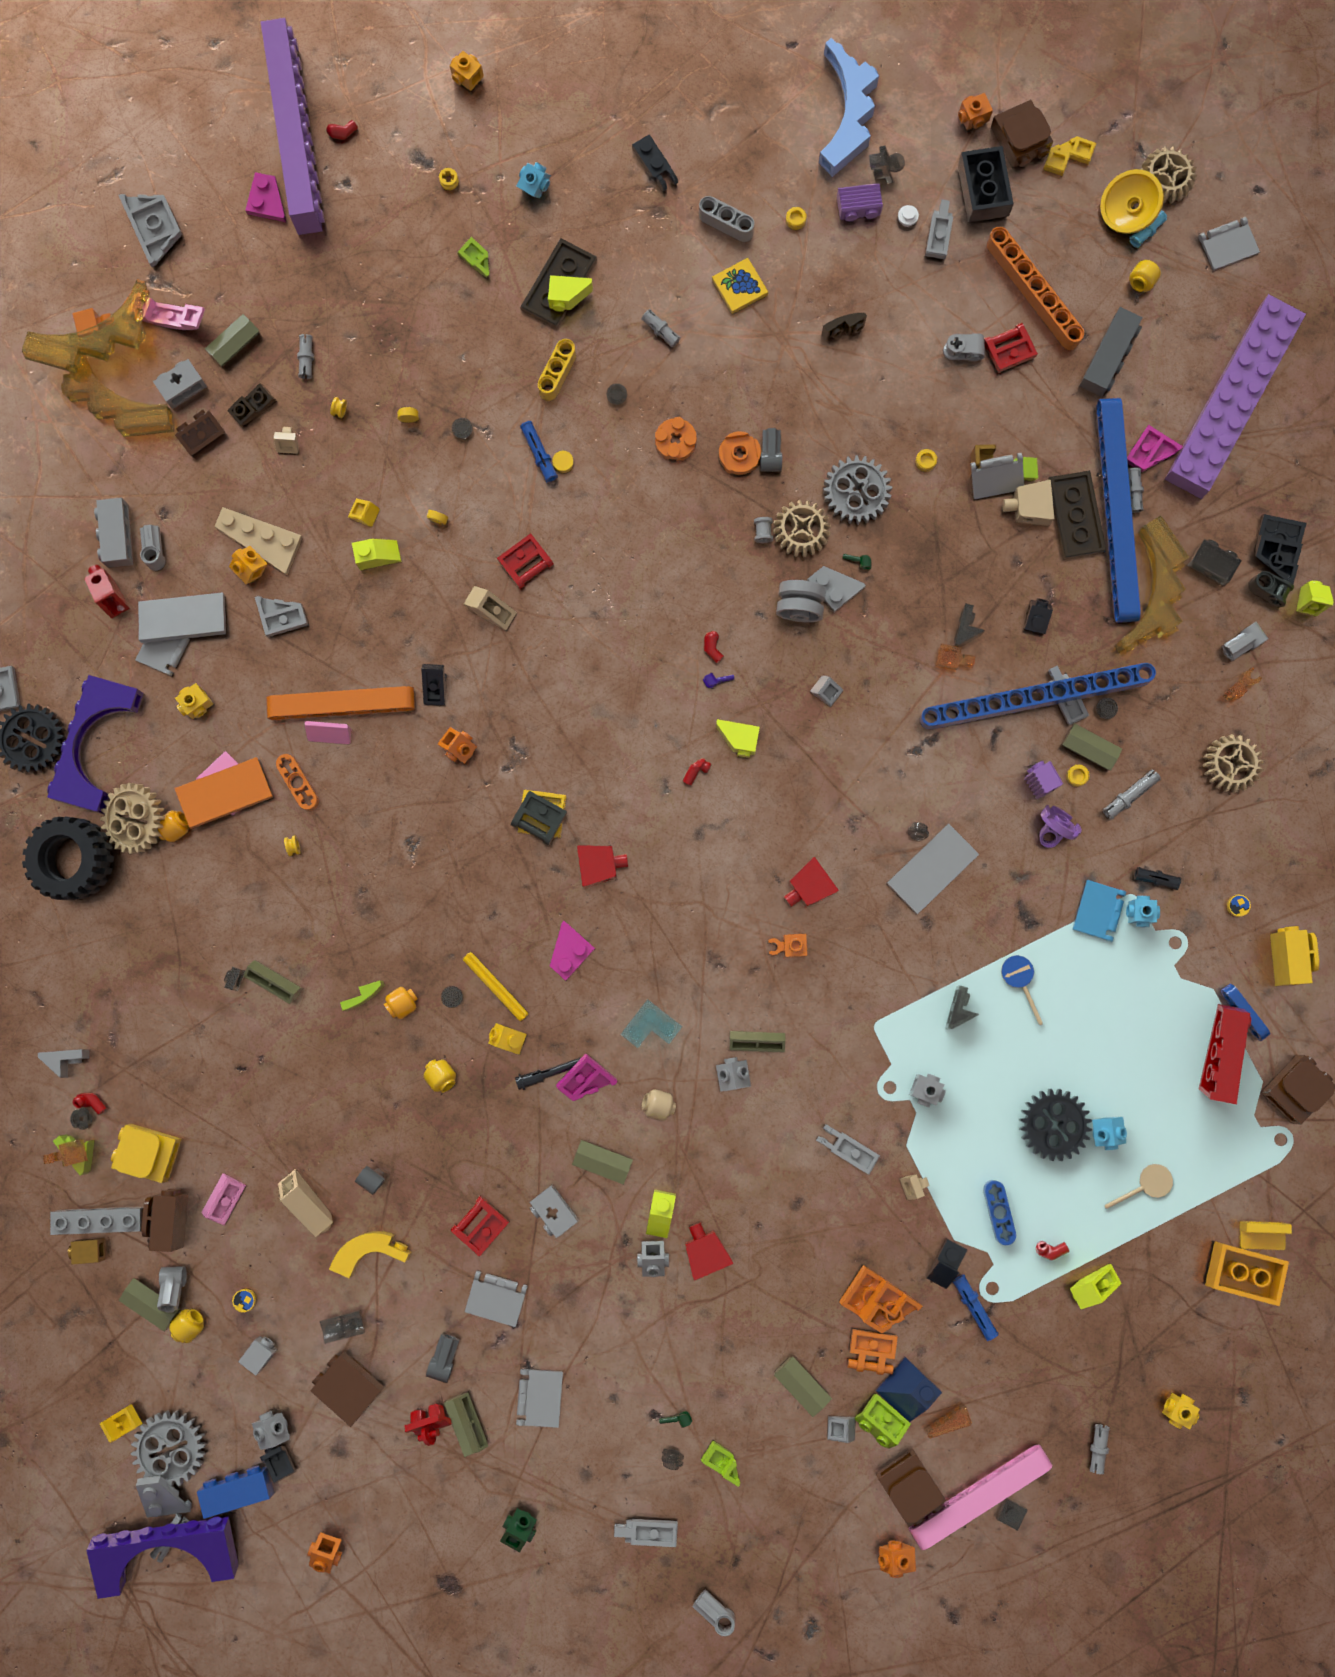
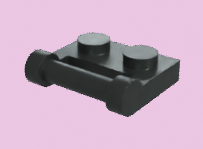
M529 791L515 814L511 826L525 830L543 840V843L549 846L567 811ZM524 814L550 827L549 831L546 833L522 820Z

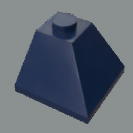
M906 1357L893 1369V1374H889L875 1390L909 1422L928 1410L942 1394V1391Z

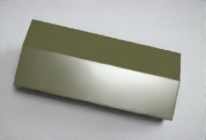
M242 314L212 341L205 350L222 368L252 341L260 331Z
M1075 723L1062 743L1063 746L1110 771L1122 751V748Z
M256 960L247 966L244 973L245 978L289 1004L293 1000H297L303 990L299 985Z
M730 1031L729 1048L734 1051L785 1052V1033Z
M581 1140L572 1165L624 1185L633 1159Z
M135 1278L132 1279L118 1300L164 1332L180 1312L179 1308L172 1313L160 1311L157 1308L159 1295Z
M789 1357L774 1374L812 1417L818 1414L832 1399L794 1357Z
M467 1392L446 1400L444 1405L449 1418H451V1423L464 1457L487 1448L488 1443L469 1393Z

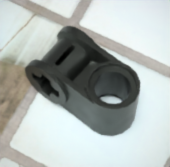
M1268 571L1257 574L1248 584L1249 590L1253 594L1278 607H1285L1287 603L1286 598L1289 592L1294 589V585L1291 582L1281 579ZM1259 579L1264 582L1265 587L1259 584Z

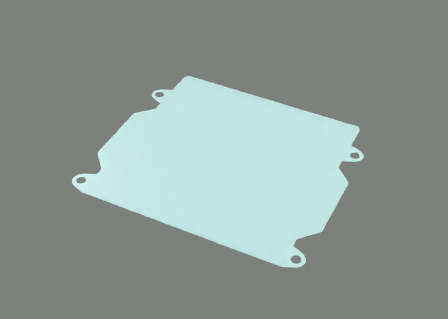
M1133 894L1120 898V900L1124 901L1116 932L1106 931L1105 935L1114 937L1113 942L1072 930L1074 922L878 1020L874 1025L875 1033L891 1062V1066L884 1072L877 1083L878 1094L888 1101H911L916 1115L906 1147L922 1178L927 1177L930 1185L927 1188L953 1239L988 1252L994 1265L982 1278L979 1290L980 1295L989 1302L1014 1301L1270 1169L1285 1158L1294 1144L1293 1134L1287 1128L1282 1126L1260 1127L1254 1114L1263 1080L1246 1049L1237 1105L1211 1100L1199 1090L1217 1005L1222 1004L1214 989L1180 978L1174 965L1188 948V940L1184 933L1174 929L1155 931L1152 924H1150V927H1136V923H1128L1126 915L1128 902L1137 899V896ZM1174 936L1180 938L1182 942L1179 949L1171 948L1169 945L1170 938ZM1011 956H1024L1033 965L1034 976L1026 987L1043 1022L1042 1025L1038 1024L1023 988L1011 987L1002 978V965ZM916 1074L927 1077V1074H931L940 1078L939 1082L945 1084L943 1089L946 1090L942 1102L926 1107L917 1103L918 1098L909 1095ZM887 1081H892L896 1084V1091L893 1094H887L884 1091L883 1087ZM930 1087L926 1090L927 1094L931 1092ZM1048 1089H1052L1055 1095L1056 1090L1061 1089L1062 1096L1066 1091H1069L1070 1099L1073 1096H1078L1076 1103H1085L1082 1111H1090L1085 1116L1086 1119L1123 1117L1124 1126L1127 1131V1143L1118 1145L1119 1149L1105 1150L1104 1146L1096 1147L1093 1138V1123L1090 1122L1087 1123V1127L1091 1128L1092 1131L1085 1134L1090 1137V1140L1083 1139L1082 1142L1086 1148L1077 1147L1079 1155L1071 1152L1072 1159H1068L1064 1155L1063 1161H1059L1056 1155L1054 1161H1050L1048 1154L1043 1159L1040 1158L1041 1151L1037 1154L1032 1153L1034 1146L1026 1147L1029 1139L1024 1140L1021 1138L1026 1134L1025 1131L1019 1130L1020 1127L1025 1126V1123L1019 1121L1020 1118H1025L1026 1116L1021 1110L1029 1109L1025 1102L1034 1103L1032 1095L1040 1098L1039 1091H1043L1047 1095ZM1059 1103L1054 1104L1052 1108L1053 1113L1059 1115L1062 1107ZM1044 1108L1043 1113L1047 1117H1049V1119L1054 1124L1052 1128L1058 1129L1063 1135L1064 1140L1068 1141V1137L1057 1126L1059 1121L1052 1120L1047 1110ZM1041 1116L1035 1121L1038 1129H1041L1045 1124ZM1073 1121L1067 1123L1066 1128L1069 1133L1075 1131L1076 1126ZM1278 1133H1283L1287 1137V1143L1284 1146H1278L1274 1141V1137ZM1055 1134L1049 1138V1143L1052 1147L1058 1144V1137ZM1159 1164L1170 1171L1173 1178V1186L1165 1196L1159 1198L1151 1197L1144 1191H1141L1108 1209L1105 1208L1106 1204L1141 1187L1139 1182L1140 1174L1148 1165ZM990 1180L999 1181L1005 1187L1016 1231V1239L1011 1245L1000 1244L994 1236L983 1192L984 1185ZM994 1184L992 1189L989 1190V1193L995 1197V1201H991V1205L995 1202H1003V1198L1001 1200L997 1198V1192L1000 1191V1188L995 1187ZM998 1206L994 1209V1216L997 1219H1002L1005 1216L1006 1211L1004 1207ZM1009 1222L996 1223L997 1226L1000 1225L1003 1229L1000 1237L1004 1238L1005 1241L1008 1240L1007 1237L1011 1235V1232L1005 1230L1004 1224H1009ZM1040 1241H1045L1053 1247L1065 1242L1070 1252L1051 1261L1039 1256L1035 1249ZM989 1282L997 1283L999 1287L997 1294L990 1295L986 1292V1285Z

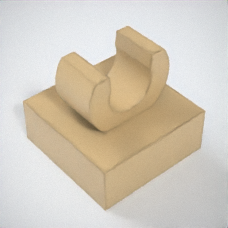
M283 427L282 432L274 433L273 439L277 453L298 454L299 444L296 433H291L292 427Z
M909 1175L900 1178L907 1200L919 1199L925 1196L923 1188L930 1186L927 1177L918 1179L917 1175Z

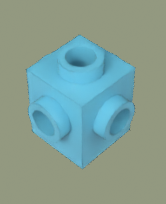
M535 162V165L527 163L520 171V179L516 186L531 196L540 198L550 185L549 179L551 175L545 172L547 168L537 162Z
M1137 896V899L1129 901L1126 908L1128 923H1136V927H1150V924L1156 923L1160 917V906H1157V900H1150V896ZM1144 907H1146V914L1143 912Z
M1105 1117L1092 1120L1093 1138L1096 1147L1104 1146L1105 1150L1119 1149L1118 1145L1127 1143V1131L1124 1126L1123 1117Z

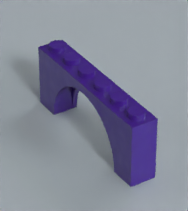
M88 675L87 680L82 684L81 698L75 705L76 713L74 719L68 726L69 734L67 740L63 742L61 747L62 755L60 761L56 763L54 768V779L48 785V798L104 815L101 809H106L104 801L109 800V793L95 787L84 774L80 763V746L87 730L100 718L116 712L137 713L144 694L143 692L133 687Z
M213 1517L203 1521L192 1520L182 1524H167L162 1527H145L141 1530H124L114 1534L93 1536L86 1551L97 1599L120 1596L126 1583L125 1570L127 1563L140 1552L154 1547H174L192 1554L204 1565L211 1582L234 1579L239 1564L229 1517Z

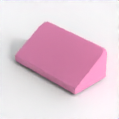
M305 722L308 741L350 744L352 729L347 724Z
M223 1173L202 1210L203 1216L225 1225L246 1185Z

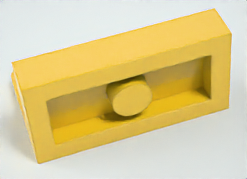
M1240 1221V1248L1285 1250L1286 1234H1292V1225L1282 1222Z

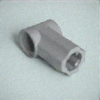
M144 525L140 528L142 544L140 557L149 569L158 571L165 565V557L162 554L160 527ZM156 555L153 561H149L152 556Z
M1256 621L1241 631L1238 636L1226 642L1222 646L1223 653L1233 661L1250 649H1255L1269 638Z
M185 1266L161 1267L159 1272L160 1293L157 1308L160 1311L172 1313L178 1310L181 1289L185 1286L187 1279Z
M705 1589L692 1607L715 1627V1631L719 1635L729 1636L735 1628V1614L730 1609L725 1608ZM727 1618L731 1621V1624L724 1627L719 1623V1620Z

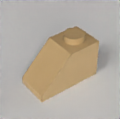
M474 586L464 602V605L477 615L503 630H507L517 613L489 590Z

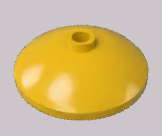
M1134 169L1119 174L1108 184L1101 198L1100 208L1105 223L1114 231L1123 234L1136 233L1147 228L1155 221L1162 209L1164 202L1162 185L1152 173L1145 170ZM1135 204H1139L1136 209H1133Z

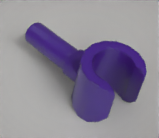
M710 673L704 677L703 681L708 688H713L718 683L734 680L735 678L734 675L715 678L714 674Z

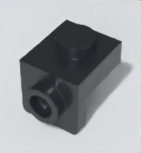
M1037 598L1036 601H1030V609L1024 626L1026 630L1046 634L1053 611L1049 601Z
M275 1446L264 1451L265 1454L260 1457L261 1461L265 1462L273 1483H277L296 1472L285 1446Z

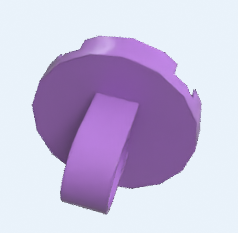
M1046 805L1041 812V817L1046 824L1041 829L1039 837L1044 847H1055L1063 837L1074 840L1082 831L1078 823L1074 825L1070 821L1073 817L1056 806H1052L1050 809L1049 805ZM1051 832L1056 837L1052 841H1046L1043 836Z

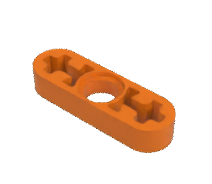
M289 754L280 755L276 760V767L298 805L306 811L314 810L318 806L319 799L298 762ZM284 760L292 761L289 766L294 771L290 774L288 769L282 768ZM295 777L303 779V784L300 788H293L292 780ZM305 791L307 796L313 797L311 805L303 804L305 798L300 792Z

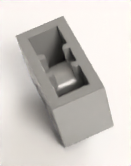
M189 359L177 363L173 369L167 373L160 374L153 381L172 409L207 387Z
M553 1184L530 1201L532 1205L530 1210L537 1219L539 1217L542 1218L545 1222L543 1227L550 1236L554 1235L558 1238L579 1221ZM549 1207L558 1210L556 1213L557 1218L548 1216Z

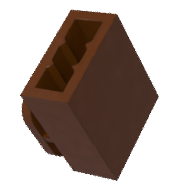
M1032 100L997 114L993 118L991 129L1000 146H1003L1004 154L1012 169L1017 166L1023 167L1037 157L1039 159L1043 158L1050 152L1053 144L1050 136V126L1042 111L1034 106Z
M1296 1055L1261 1092L1292 1124L1302 1125L1313 1112L1318 1111L1330 1099L1335 1091V1084L1332 1082L1333 1078L1325 1071H1321L1316 1067V1061L1308 1055Z
M169 1188L168 1190H161V1194L149 1196L145 1199L141 1232L142 1237H150L149 1251L173 1252L184 1247L188 1193H181V1189Z
M343 1352L340 1356L335 1354L327 1363L330 1368L325 1374L320 1372L312 1381L314 1387L310 1391L347 1425L352 1427L384 1389V1386L356 1358Z
M913 1449L876 1474L879 1482L908 1527L921 1524L925 1520L926 1515L931 1512H938L944 1507L943 1504L947 1502Z

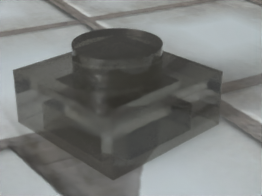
M236 967L228 970L224 978L226 983L224 988L238 991L245 970Z
M1006 1498L996 1519L1018 1531L1028 1510L1026 1507Z

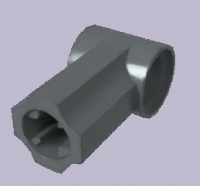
M776 428L763 430L760 471L782 472L781 430Z
M366 1166L355 1182L374 1195L385 1182L384 1172L379 1168L373 1170Z
M441 1334L434 1357L430 1360L426 1377L448 1383L454 1365L452 1362L460 1339L448 1334Z

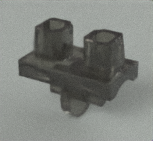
M886 145L880 146V153L869 155L870 168L873 170L875 180L886 178L887 183H893L894 179L891 172H899L904 168V157L899 153L889 155Z
M360 1310L320 1321L325 1344L365 1333Z

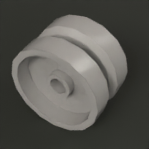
M787 580L780 583L778 594L782 600L777 602L776 614L779 617L797 622H817L823 619L824 606L820 603L825 601L826 587L816 582L805 580Z

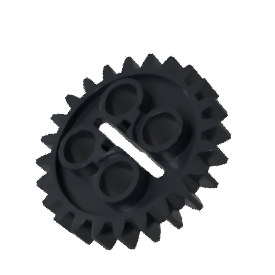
M30 703L27 704V708L19 705L18 712L11 708V716L4 714L6 721H0L2 726L0 729V758H5L4 764H10V768L14 770L18 768V771L24 773L26 770L28 773L33 774L34 769L41 772V766L49 769V761L57 763L54 756L62 755L58 750L62 747L61 741L67 739V737L60 734L66 730L63 727H58L62 721L56 719L57 714L50 713V709L46 707L42 710V706L38 704L34 708ZM29 720V726L26 729H24V722ZM18 729L19 731L44 743L46 745V748H42L39 745L27 740L26 738L14 733V730ZM48 730L47 737L42 739L43 731ZM18 738L19 743L13 748L12 743ZM37 748L36 756L31 758V751Z
M1048 1089L1047 1095L1043 1091H1039L1040 1098L1032 1095L1034 1103L1025 1102L1029 1109L1021 1110L1026 1116L1019 1119L1020 1122L1025 1123V1126L1020 1127L1019 1130L1026 1132L1021 1137L1022 1139H1029L1026 1147L1034 1146L1032 1153L1037 1154L1041 1151L1040 1158L1043 1159L1049 1154L1050 1161H1054L1056 1155L1059 1161H1063L1064 1155L1068 1159H1072L1071 1152L1079 1155L1077 1147L1086 1148L1082 1141L1083 1139L1090 1140V1137L1085 1134L1092 1131L1091 1128L1087 1127V1123L1092 1122V1120L1085 1118L1090 1111H1082L1085 1103L1080 1102L1077 1104L1078 1096H1073L1070 1099L1069 1091H1066L1062 1096L1061 1089H1057L1055 1095L1052 1089ZM1056 1103H1059L1062 1107L1059 1115L1053 1113L1052 1108ZM1044 1108L1047 1110L1052 1120L1059 1121L1057 1126L1068 1137V1141L1064 1140L1063 1135L1058 1129L1052 1128L1054 1124L1049 1119V1117H1047L1043 1113ZM1041 1116L1045 1124L1041 1129H1038L1035 1121ZM1073 1121L1076 1126L1075 1131L1069 1133L1066 1128L1067 1123ZM1053 1134L1058 1137V1144L1054 1147L1049 1143V1138Z

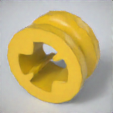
M445 168L439 174L441 186L445 190H453L458 186V176L454 169ZM447 176H451V182H446Z
M335 397L331 404L330 414L332 416L337 414L339 418H343L347 409V400L343 399L340 401L338 397Z
M296 835L292 836L291 839L288 837L284 838L288 856H292L293 853L300 854V845Z

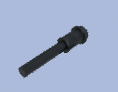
M582 1057L542 1071L539 1068L524 1075L518 1074L519 1076L515 1077L519 1090H526V1087L544 1082L543 1079L568 1071Z

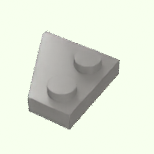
M825 566L807 579V581L816 582L826 587L824 602L833 613L866 587L864 583Z
M260 596L255 597L267 637L308 625L301 603L265 599Z
M161 1476L137 1479L136 1488L147 1518L191 1512L192 1503L189 1500L184 1502L179 1498V1491L169 1486L167 1481Z

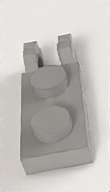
M825 1125L823 1129L829 1134L838 1137L837 1141L832 1145L828 1140L819 1136L816 1141L869 1175L880 1155L843 1132L839 1133L830 1126Z

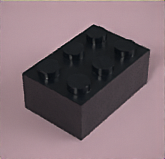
M1003 146L961 152L958 170L968 222L1009 216L1014 203Z

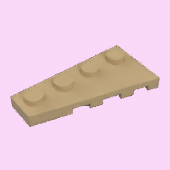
M222 507L215 524L219 531L245 548L251 546L268 564L274 566L286 576L289 573L303 538L294 532Z

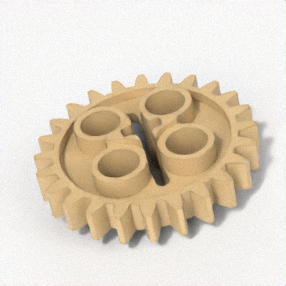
M136 783L121 784L120 788H114V793L108 794L110 801H104L107 808L101 809L105 813V816L100 818V820L105 821L101 829H107L106 835L111 837L109 843L115 844V849H121L123 853L145 852V849H151V844L157 843L155 836H161L158 828H163L160 820H164L165 817L160 816V812L164 808H158L161 800H154L156 793L150 792V787H144L143 784ZM118 813L120 815H129L130 818L120 817ZM135 819L146 820L147 823L142 822V821L136 822Z

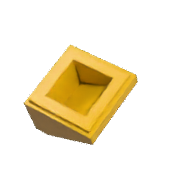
M356 498L348 518L372 527L380 509L370 501Z

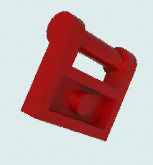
M1023 323L1017 324L1015 328L992 338L990 336L984 338V347L988 351L998 373L1033 359L1038 354ZM1016 336L1020 337L1019 340L996 349L995 345Z
M531 533L497 557L498 562L519 589H522L527 581L546 567L550 568L554 565L553 561ZM540 556L542 561L520 577L517 575V571Z
M482 1196L475 1200L477 1203L458 1225L455 1224L450 1229L455 1236L479 1257L510 1222ZM482 1209L488 1212L469 1235L465 1234L464 1230Z

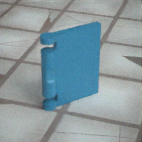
M1086 880L1072 930L1113 942L1114 937L1105 934L1107 930L1116 932L1124 901L1116 899L1117 894L1126 896L1127 892Z

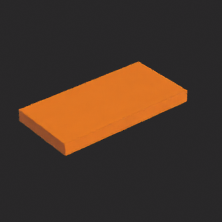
M257 757L175 788L190 829L273 798Z

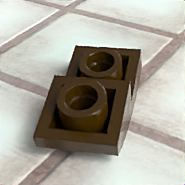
M863 312L836 318L823 325L821 334L825 340H828L831 337L836 338L843 330L847 335L853 332L858 333L864 328L867 315Z
M259 383L246 397L241 396L227 411L240 426H244L265 411L276 399L263 384Z

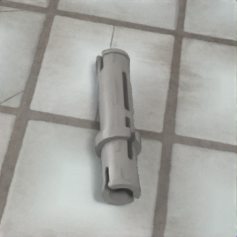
M1153 769L1150 770L1123 794H1118L1116 796L1117 799L1103 809V813L1107 818L1109 817L1110 820H1113L1124 809H1129L1131 807L1130 804L1159 782L1161 777Z

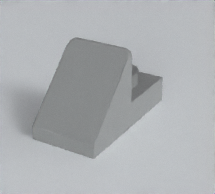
M89 1050L38 1053V1058L60 1078H68V1064L82 1063V1059L89 1058Z

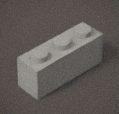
M122 497L96 500L97 508L94 509V514L98 521L96 537L100 542V549L97 550L99 561L108 568L133 565L128 503Z

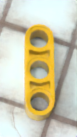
M562 339L557 343L539 378V394L546 401H551L557 397L576 359L575 345L570 339ZM565 349L571 351L569 354L561 353ZM556 367L562 369L560 372L557 373L552 371ZM547 385L553 387L549 391L543 390V388Z

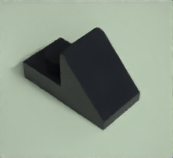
M422 664L423 703L426 705H445L447 674L444 672V665Z
M946 1238L926 1278L947 1289L959 1274L958 1268L967 1249Z

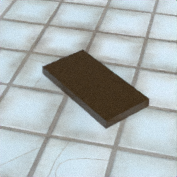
M560 238L520 307L521 311L557 329L568 310L555 311L549 308L550 276L587 278L597 261V256Z
M1090 470L1049 477L1047 480H1051L1053 510L1063 560L1105 553L1106 546Z

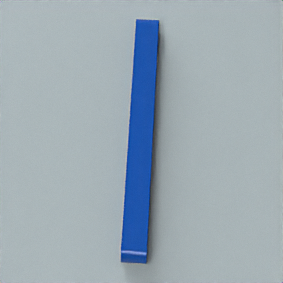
M1121 398L1098 399L1097 420L1114 617L1116 623L1138 622L1141 609L1123 405Z
M1141 663L928 707L923 711L920 723L925 729H937L1148 685L1155 678L1156 670L1152 664ZM1139 671H1146L1149 675V678H1141L1139 675ZM1118 675L1126 676L1127 683H1120ZM1096 680H1104L1106 683V687H1098L1096 684ZM1076 683L1082 684L1085 691H1076L1074 685ZM1053 689H1062L1063 696H1056L1053 693ZM1032 693H1040L1042 700L1035 701L1032 698ZM1013 696L1018 697L1021 700V704L1018 706L1013 705L1010 698ZM997 701L1000 708L997 710L991 709L989 702ZM975 705L979 712L971 714L968 712L967 707ZM949 709L955 710L957 717L954 719L949 718L946 715V711ZM925 715H935L936 721L934 723L927 722Z

